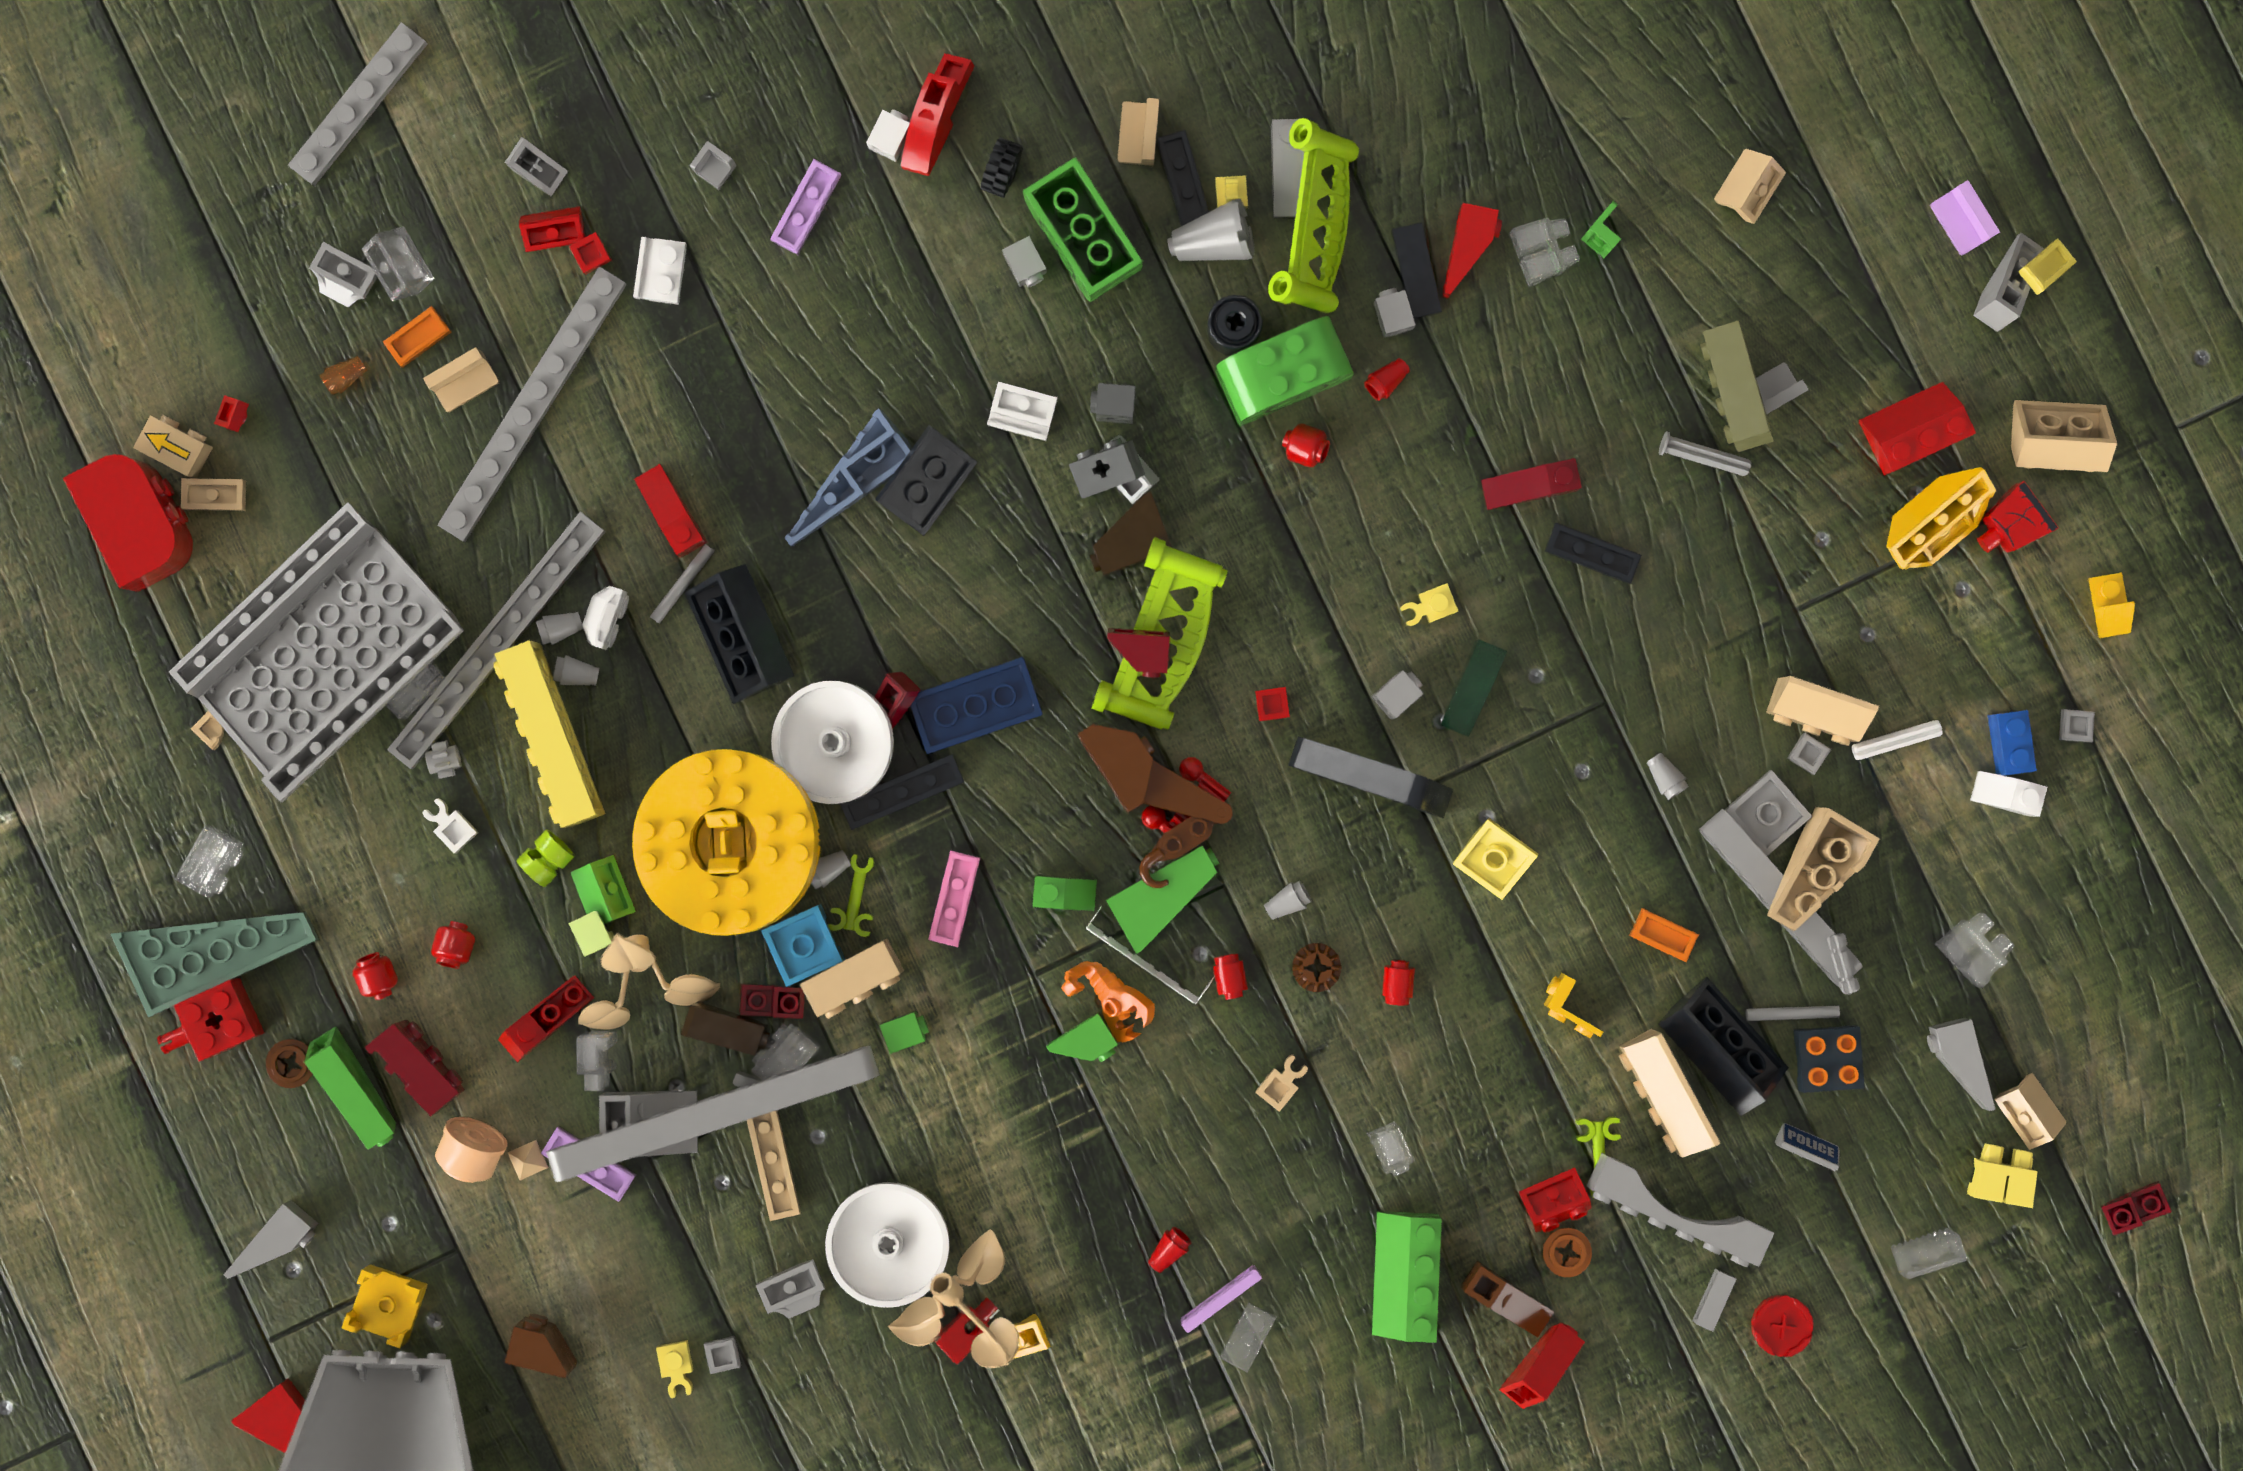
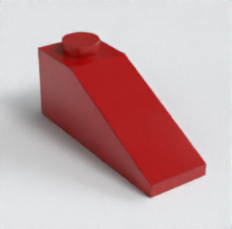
M1462 203L1459 209L1442 298H1449L1491 244L1493 237L1499 238L1502 220L1497 219L1499 210Z
M661 464L634 479L660 529L677 556L682 558L707 543V540Z

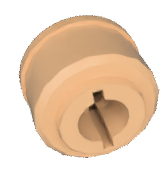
M467 1117L449 1119L446 1122L443 1130L444 1135L435 1153L438 1164L449 1176L463 1182H482L492 1178L498 1161L507 1148L506 1138L497 1129L482 1121Z

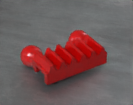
M1187 757L1180 763L1179 772L1182 778L1187 781L1199 782V788L1223 802L1231 794L1228 789L1203 771V764L1199 759ZM1148 806L1143 810L1141 819L1147 828L1159 829L1165 834L1191 816L1176 813L1169 822L1166 820V814L1163 809Z

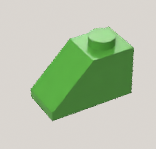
M1036 875L1033 907L1094 911L1097 880Z
M1097 1012L1048 1043L1046 1047L1052 1053L1087 1061H1094L1098 1058L1102 1062L1116 1053L1114 1047L1118 1045V1042L1100 1013Z

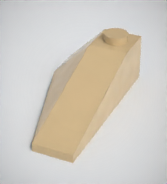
M1815 807L1811 814L1812 817L1808 820L1800 834L1767 916L1792 931L1797 930L1822 906L1821 904L1830 895L1844 886V882L1866 865L1880 838L1829 808Z

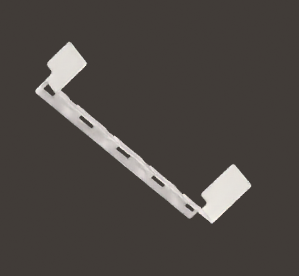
M1092 920L1086 927L1088 931L1192 1003L1196 1004L1214 979V977L1211 979L1200 997H1196L1186 988L1184 990L1178 986L1177 982L1161 971L1158 972L1153 969L1154 966L1144 961L1138 955L1129 952L1128 948L1118 943L1115 939L1103 934L1102 930L1092 925Z

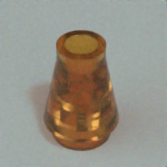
M357 355L352 359L323 368L325 372L321 373L319 377L333 396L338 392L342 394L363 373L367 372V369Z

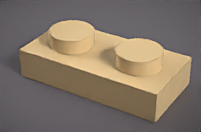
M181 478V509L245 511L246 480Z

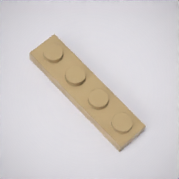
M778 1110L748 1119V1129L770 1221L801 1214Z

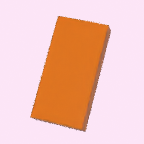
M431 306L384 340L383 344L400 367L403 368L452 331L435 308Z
M1642 908L1629 936L1687 962L1699 934Z

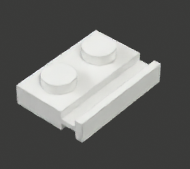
M641 237L633 295L635 299L679 305L687 248L685 242Z
M998 382L987 426L1047 441L1058 398Z

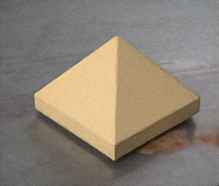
M537 1140L508 1152L519 1180L549 1168L544 1156L541 1154L542 1151Z

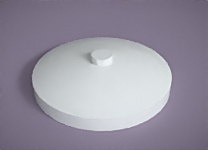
M822 681L800 689L782 706L773 726L771 746L774 762L795 777L808 794L810 800L825 804L850 802L864 796L882 780L892 759L894 739L889 717L873 695L851 683Z
M876 1183L863 1187L851 1194L836 1210L826 1234V1257L835 1280L853 1298L876 1307H898L914 1302L930 1291L932 1279L936 1275L943 1273L949 1255L948 1228L943 1215L935 1203L919 1190L901 1183Z

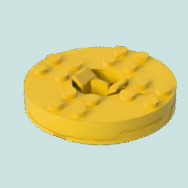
M724 749L705 751L684 758L671 766L647 791L638 809L634 823L632 841L634 863L639 879L648 896L664 914L675 922L704 934L736 935L749 933L765 928L780 920L805 895L814 878L819 862V842L821 841L819 839L820 833H818V829H820L814 806L804 788L791 773L779 764L761 755L745 751Z

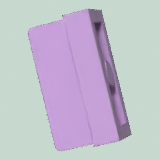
M1968 180L1930 204L1931 209L1960 255L1966 254L2000 233Z

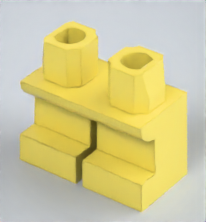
M1985 1143L1981 1158H1974L1975 1170L1973 1180L1969 1182L1967 1194L1974 1198L2033 1208L2038 1172L2032 1169L2033 1153L2026 1150L2013 1149L2011 1165L2002 1163L2004 1147Z

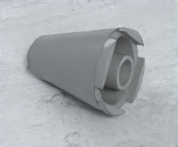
M1231 200L1173 230L1172 237L1168 238L1171 256H1177L1179 261L1248 260L1254 258L1255 248L1252 230L1245 219L1248 215L1242 200Z

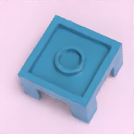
M821 904L761 930L786 987L846 960L840 946L837 947L825 920L827 916Z

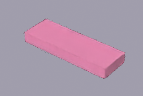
M950 851L928 940L959 947L980 857Z

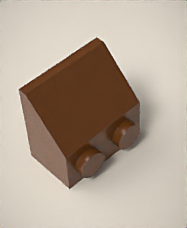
M530 1314L529 1317L525 1316L513 1328L505 1363L566 1378L576 1367L577 1360L556 1324L547 1322L548 1318L542 1315Z

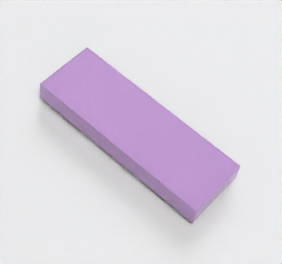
M813 159L770 240L798 255L838 183L841 173Z
M558 1126L541 1154L547 1157V1151L580 1139ZM615 1163L578 1175V1177L619 1202L637 1174L619 1163Z
M1250 1266L1181 1317V1325L1187 1333L1192 1331L1261 1280V1273L1256 1266Z

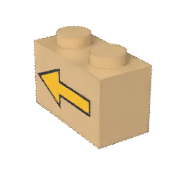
M150 415L133 448L188 477L197 479L213 448L204 442L207 437L192 429L185 433L177 428L180 424L179 422L165 415H162L160 419Z

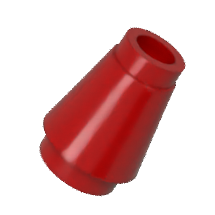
M1398 358L1369 374L1368 379L1364 382L1365 388L1377 401L1383 398L1387 399L1410 372V368L1404 360Z
M1172 1227L1170 1231L1166 1230L1151 1258L1148 1260L1149 1265L1155 1271L1162 1273L1189 1251L1190 1238L1177 1227Z

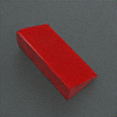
M580 207L523 215L519 220L526 252L572 245L586 237Z

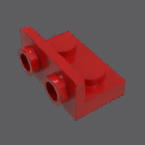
M1575 1167L1519 1191V1196L1536 1233L1540 1231L1544 1233L1553 1231L1560 1226V1222L1570 1218L1571 1220H1578L1586 1216L1588 1210L1592 1208L1591 1200Z

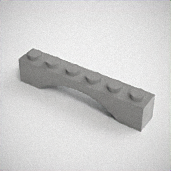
M1601 1153L1587 1184V1187L1594 1191L1592 1197L1607 1204H1610L1611 1200L1621 1203L1620 1209L1635 1217L1638 1216L1639 1212L1649 1216V1223L1665 1230L1666 1226L1669 1225L1677 1229L1675 1235L1687 1241L1693 1242L1695 1237L1705 1242L1703 1248L1720 1255L1722 1250L1732 1254L1730 1260L1744 1267H1748L1749 1263L1760 1266L1774 1235L1769 1229L1741 1216L1707 1221L1676 1214L1653 1198L1642 1183L1636 1169L1604 1153Z

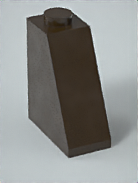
M1151 492L1145 493L1093 545L1094 554L1089 556L1095 572L1102 571L1103 577L1145 562L1154 537L1166 541L1165 545L1172 547Z
M696 1002L690 1005L681 1035L756 1056L760 1049L765 1051L771 1033L766 1032L768 1027L766 1023L703 1002Z

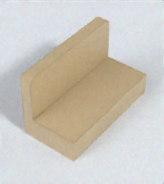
M1147 98V103L1127 101L1122 103L1118 148L1119 163L1154 166L1159 99Z
M1745 149L1714 200L1718 204L1735 209L1745 221L1755 224L1786 172L1773 157Z
M477 347L423 378L428 388L435 392L447 412H452L499 384V379L485 355Z
M2033 1073L2026 1075L2018 1086L1999 1093L1994 1099L2029 1150L2054 1140L2066 1125V1120Z

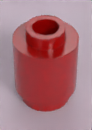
M1238 953L1215 957L1213 971L1218 995H1224L1225 1000L1243 997L1242 991L1248 989L1243 960H1239Z
M1391 960V965L1384 966L1382 995L1385 996L1386 1004L1407 1006L1409 1005L1410 998H1413L1415 968L1409 966V961Z

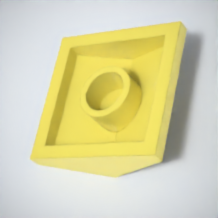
M1488 818L1470 838L1454 860L1453 865L1503 900L1538 857V853Z

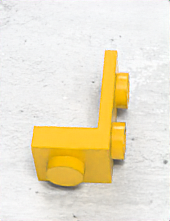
M1561 973L1559 978L1555 976L1546 990L1549 996L1544 1006L1550 1008L1548 1015L1562 1023L1566 1019L1573 1021L1577 1024L1574 1030L1590 1039L1593 1034L1601 1037L1604 1033L1603 1031L1561 1008L1576 980Z

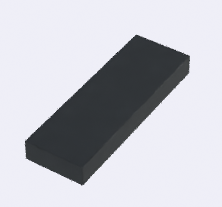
M1186 130L1156 138L1181 226L1209 212Z
M1422 223L1392 229L1391 232L1403 286L1413 318L1417 319L1440 314L1442 310Z
M1559 523L1554 524L1544 550L1546 553L1627 584H1631L1642 556Z

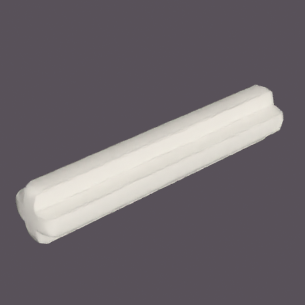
M1933 720L1853 744L1852 752L1856 760L1865 759L1942 735V728L1938 720Z

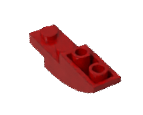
M944 53L935 74L928 73L917 99L906 135L901 161L902 169L930 176L954 125L950 117L975 67L971 60Z

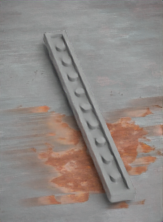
M598 267L437 526L461 541H467L627 285L624 281Z
M578 513L387 750L410 769L416 767L425 756V752L431 748V744L438 740L493 672V663L497 661L495 653L514 646L604 535L605 530L584 513Z

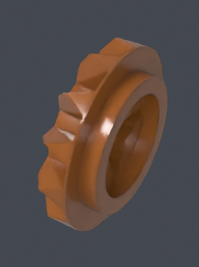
M1561 1227L1559 1230L1550 1233L1547 1240L1543 1243L1542 1257L1547 1267L1554 1274L1561 1277H1574L1581 1274L1590 1264L1592 1248L1589 1240L1583 1233L1575 1228ZM1570 1242L1571 1249L1579 1257L1568 1256L1563 1263V1255L1555 1248H1565Z

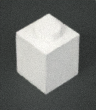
M882 110L866 142L868 148L896 162L905 145L910 124L907 122L908 117L896 110H892L891 113Z

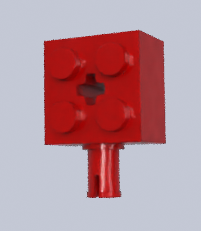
M235 978L173 1005L180 1019L181 1027L159 1035L157 1040L158 1044L172 1040V1042L160 1047L165 1054L190 1043L199 1062L223 1053L265 1032L241 979ZM218 1015H222L223 1020L217 1024L215 1018Z

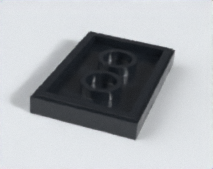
M928 426L875 500L924 536L975 467L977 461L933 427Z

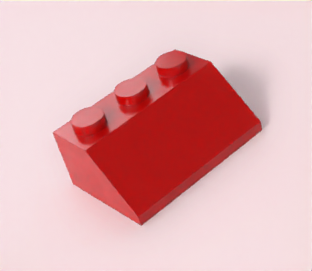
M1940 382L1858 420L1883 475L1894 472L1976 434L1964 405L1944 382Z

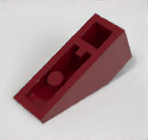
M1575 458L1481 480L1487 510L1577 492L1582 488Z

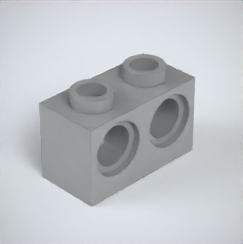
M1401 671L1376 691L1371 698L1390 720L1395 719L1424 694L1419 689L1423 684L1412 672L1406 674L1404 671Z

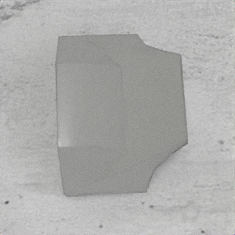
M325 242L322 243L309 267L317 277L320 293L348 308L358 299L366 298L380 273L378 270Z
M813 1259L772 1275L755 1285L767 1314L778 1312L788 1318L819 1306L820 1294L825 1289Z

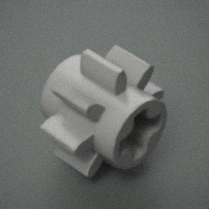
M447 740L432 743V750L425 752L429 773H438L439 779L456 775L454 769L462 766L457 745L449 746Z

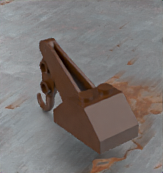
M1095 724L1077 734L1078 739L1127 814L1146 804L1191 816L1163 834L1153 850L1142 859L1139 866L1141 879L1147 886L1152 888L1167 886L1169 884L1168 880L1156 881L1152 879L1149 873L1151 866L1159 861L1179 858L1208 839L1212 833L1213 825L1225 824L1230 821L1233 815L1231 806L1155 762L1151 757L1154 749L1145 736L1139 738L1133 732Z

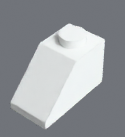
M1978 771L1970 801L2026 816L2040 817L2047 787L2016 778Z

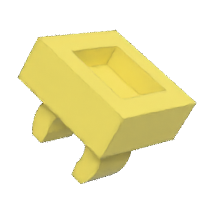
M1246 175L1215 177L1217 208L1236 199H1241L1245 208H1248Z

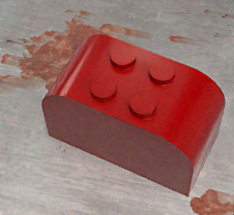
M114 454L104 456L63 477L119 588L139 592L178 572L187 564L193 550L192 536L186 525L188 517L185 511L181 509V506H176L172 498L175 493L166 478L162 479L154 467L124 455Z

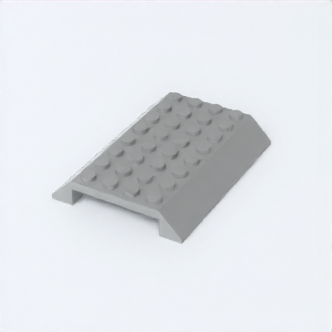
M347 502L183 657L169 673L186 693L198 698L264 775L261 781L278 801L283 803L463 632V629L451 610L384 535Z

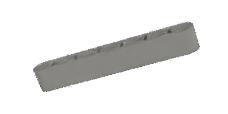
M1721 809L1699 831L1769 910L1783 874L1724 809ZM1817 912L1810 916L1795 931L1782 925L1827 977L1840 988L1839 982L1842 981L1841 978L1837 977L1831 956L1834 952L1829 949L1827 938L1835 933ZM1850 951L1854 969L1857 973L1863 966Z

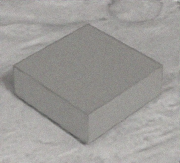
M2062 709L2059 740L2093 742L2095 712Z
M1803 733L1787 759L1810 774L1815 775L1831 749L1807 733Z
M735 1336L704 1343L710 1374L741 1367Z

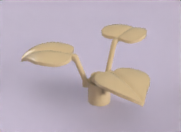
M616 934L611 945L603 953L601 964L606 970L623 973L619 999L615 1004L602 1000L589 1005L579 1015L578 1023L594 1029L608 1030L621 1027L629 1021L630 1011L622 1006L625 1000L630 970L642 972L652 965L662 988L668 990L664 995L665 1000L680 1006H689L709 999L719 990L720 983H715L699 975H683L675 978L669 984L662 975L656 962V956L650 951L649 938L647 936L632 935L626 938Z
M991 1229L988 1230L966 1250L958 1263L957 1275L953 1277L947 1273L936 1275L930 1283V1291L933 1294V1298L922 1297L911 1303L899 1318L888 1326L889 1329L907 1344L925 1346L935 1341L943 1330L942 1322L940 1321L945 1316L943 1304L949 1307L958 1306L983 1331L972 1343L971 1354L973 1359L985 1368L1000 1367L1011 1362L1017 1354L1020 1341L1015 1325L1005 1318H997L987 1328L962 1302L964 1291L961 1285L972 1286L975 1281L985 1285L996 1279L1002 1272L1005 1265V1254L996 1234Z

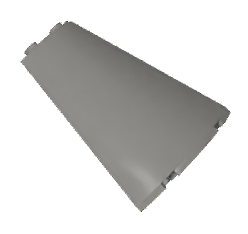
M333 1350L332 1355H324L279 1471H473L451 1360L446 1359V1354L428 1353L427 1359L418 1358L415 1356V1353L396 1352L395 1358H386L387 1356L383 1355V1352L364 1351V1356H351L352 1351Z

